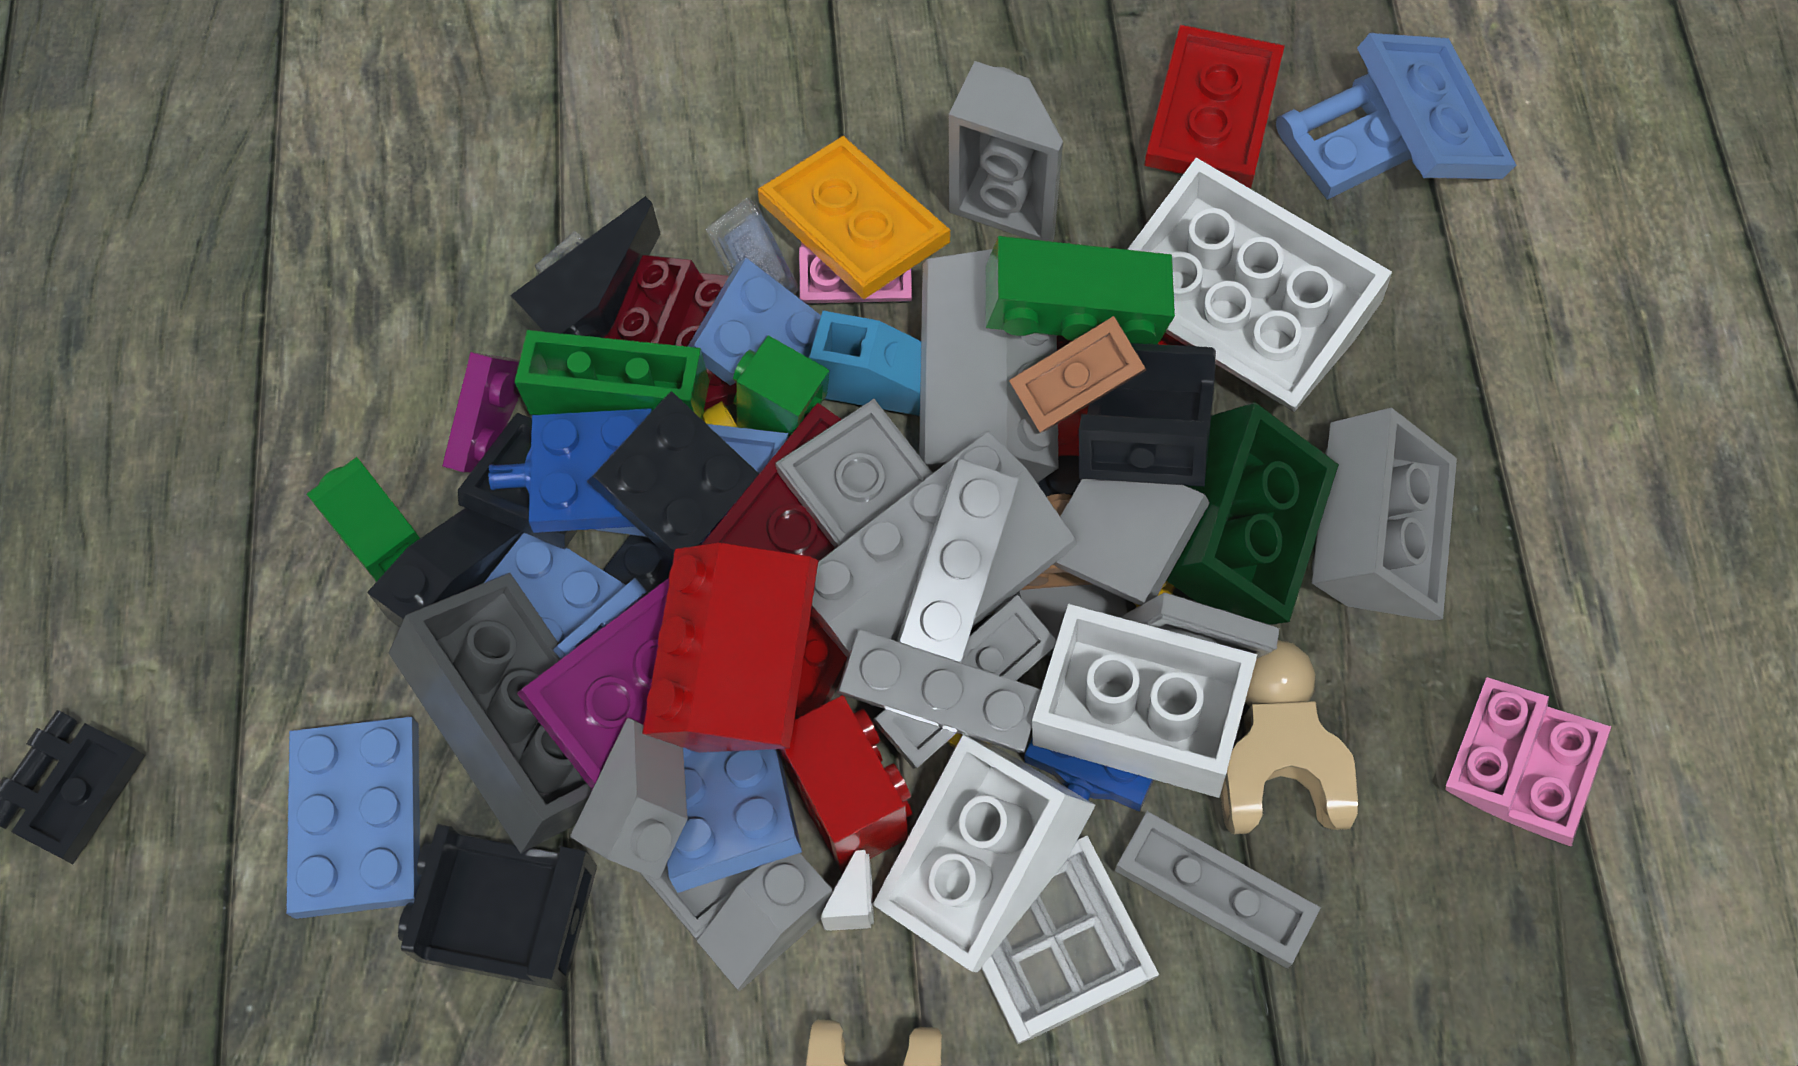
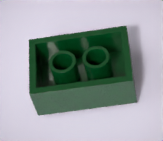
M1256 402L1212 415L1205 487L1184 485L1205 494L1209 505L1166 581L1203 605L1267 625L1290 622L1339 464Z

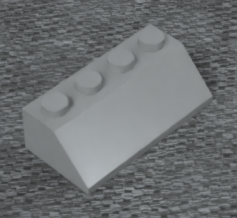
M992 249L929 258L923 263L919 456L934 473L989 431L1027 468L1036 483H1038L1059 468L1058 424L1040 433L1009 380L1056 352L1057 335L1033 333L1026 336H1016L1005 332V330L986 328V264Z
M989 431L818 562L811 616L847 658L858 629L897 641L954 463L959 458L1019 479L972 628L1077 545L1075 537L1027 468Z

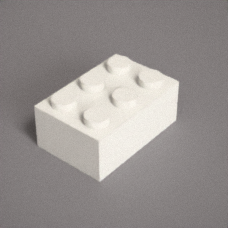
M1068 604L1032 719L1033 745L1219 798L1257 654Z

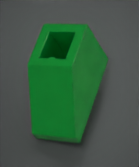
M768 335L757 352L750 349L744 354L735 369L733 380L737 382V393L733 404L737 406V427L788 433L790 437L817 403L821 404L827 396L830 370Z
M357 457L345 466L329 471L320 480L318 486L306 494L339 538L376 582L408 546L420 539L416 531Z

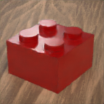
M844 695L795 719L790 749H779L784 767L841 874L844 873L856 850H865L871 859L907 840L906 818L913 815L907 801L911 798V794L898 768L894 763L883 767L881 763L883 759L877 747L880 739L872 721L864 709L853 713Z

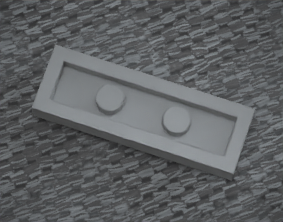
M960 458L955 461L897 642L961 662L1019 482L1018 478Z
M1016 595L969 635L960 663L1016 681L1052 650L1057 640L1023 600ZM884 709L872 720L913 769L918 768L957 733Z
M858 629L837 693L1021 753L1025 751L1032 728V719L1042 689Z
M1148 811L1140 822L1115 869L1117 873L1287 969L1295 960L1321 908Z

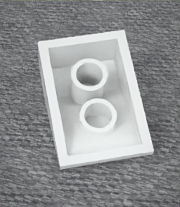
M962 735L872 905L971 972H978L1066 862L1095 804L1002 749L981 740Z

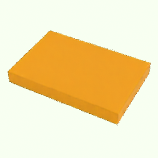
M845 136L838 138L757 189L759 203L862 299H866L950 243V229Z

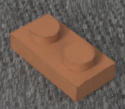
M1113 316L1013 377L1009 382L1040 433H1043L1146 371V368Z

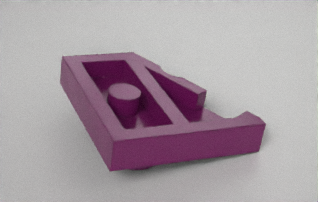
M470 352L442 464L443 467L460 472H472L505 429L520 397L519 390L515 384L520 360Z

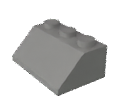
M974 61L949 113V213L1026 239L1053 242L1055 238L1063 140L1029 78L1017 75L1012 70L1004 67H992Z
M1392 407L1331 422L1328 448L1325 454L1339 465L1318 530L1316 552L1312 560V584L1348 607L1431 621L1443 619L1457 458Z

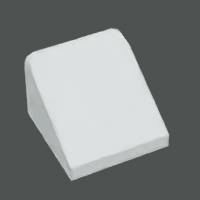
M865 850L855 851L821 915L824 930L871 928V924H874L872 869L869 854H866Z

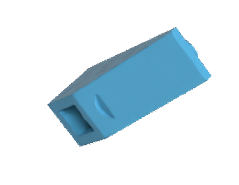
M822 311L809 358L830 370L828 393L825 399L862 406L875 399L884 410L920 416L921 341L879 320Z

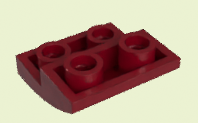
M642 255L608 338L687 347L729 276L700 273L693 261L689 259ZM707 369L709 384L721 386L723 380Z

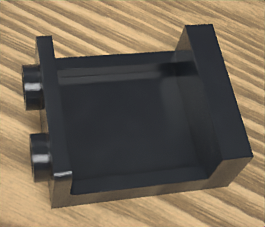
M1131 343L1146 371L1091 403L1087 414L1081 415L1079 425V479L1182 484L1205 487L1214 399L1216 350L1212 347Z
M438 824L433 840H427L419 854L417 875L421 880L414 903H407L400 917L398 938L402 941L401 951L421 963L565 991L597 865L589 854L583 850L561 846L559 854L532 848L520 854L515 845L464 836L457 833L451 826Z

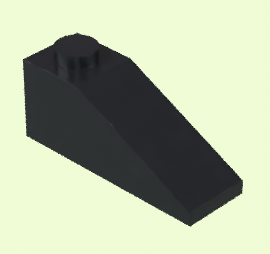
M645 196L510 296L522 324L528 330L600 338L608 335L620 311L642 255H650L661 234L653 203Z
M464 508L408 546L367 593L384 615L400 627L407 614L483 584L524 532Z

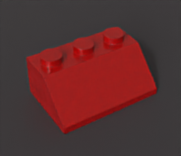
M720 542L675 549L673 565L669 574V587L662 626L658 635V648L651 688L647 697V710L642 734L698 753L790 749L819 560L810 556Z

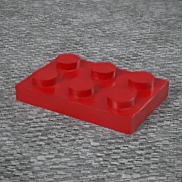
M1180 25L1147 148L1144 166L1184 174L1195 158H1198L1244 186L1251 188L1285 45Z

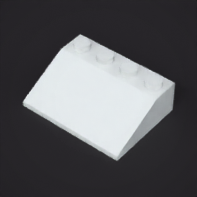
M1195 158L1127 249L1172 254L1175 317L1166 330V334L1186 346L1214 348L1216 350L1215 364L1293 412L1296 411L1357 338L1383 301L1392 271L1198 158Z

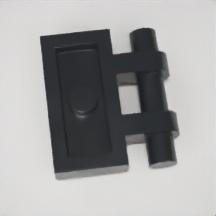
M56 710L43 730L36 728L26 743L31 748L10 779L3 776L0 780V827L7 829L17 812L22 808L25 812L11 832L74 864L145 755L84 723L72 743H67L66 740L79 722L69 715ZM53 760L57 761V765L38 793L32 791Z

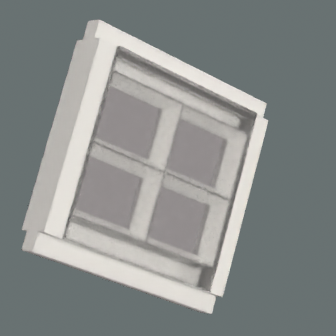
M1088 836L1076 841L1063 866L981 967L1018 1045L1132 991L1159 976Z

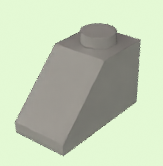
M627 718L570 837L608 860L659 880L688 819L683 747L642 734L644 725Z
M801 853L761 865L738 885L697 942L740 992L821 920L822 912L833 893L832 888Z

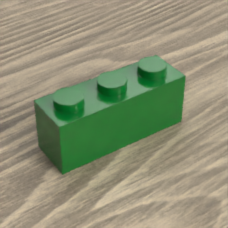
M998 236L986 264V328L1005 330V332L1016 336H1026L1033 333L1059 335L1067 340L1074 341L1114 316L1130 343L1158 344L1175 317L1172 254Z
M527 330L515 378V384L529 414L533 415L650 408L653 410L672 391L701 419L703 418L710 382L701 348Z

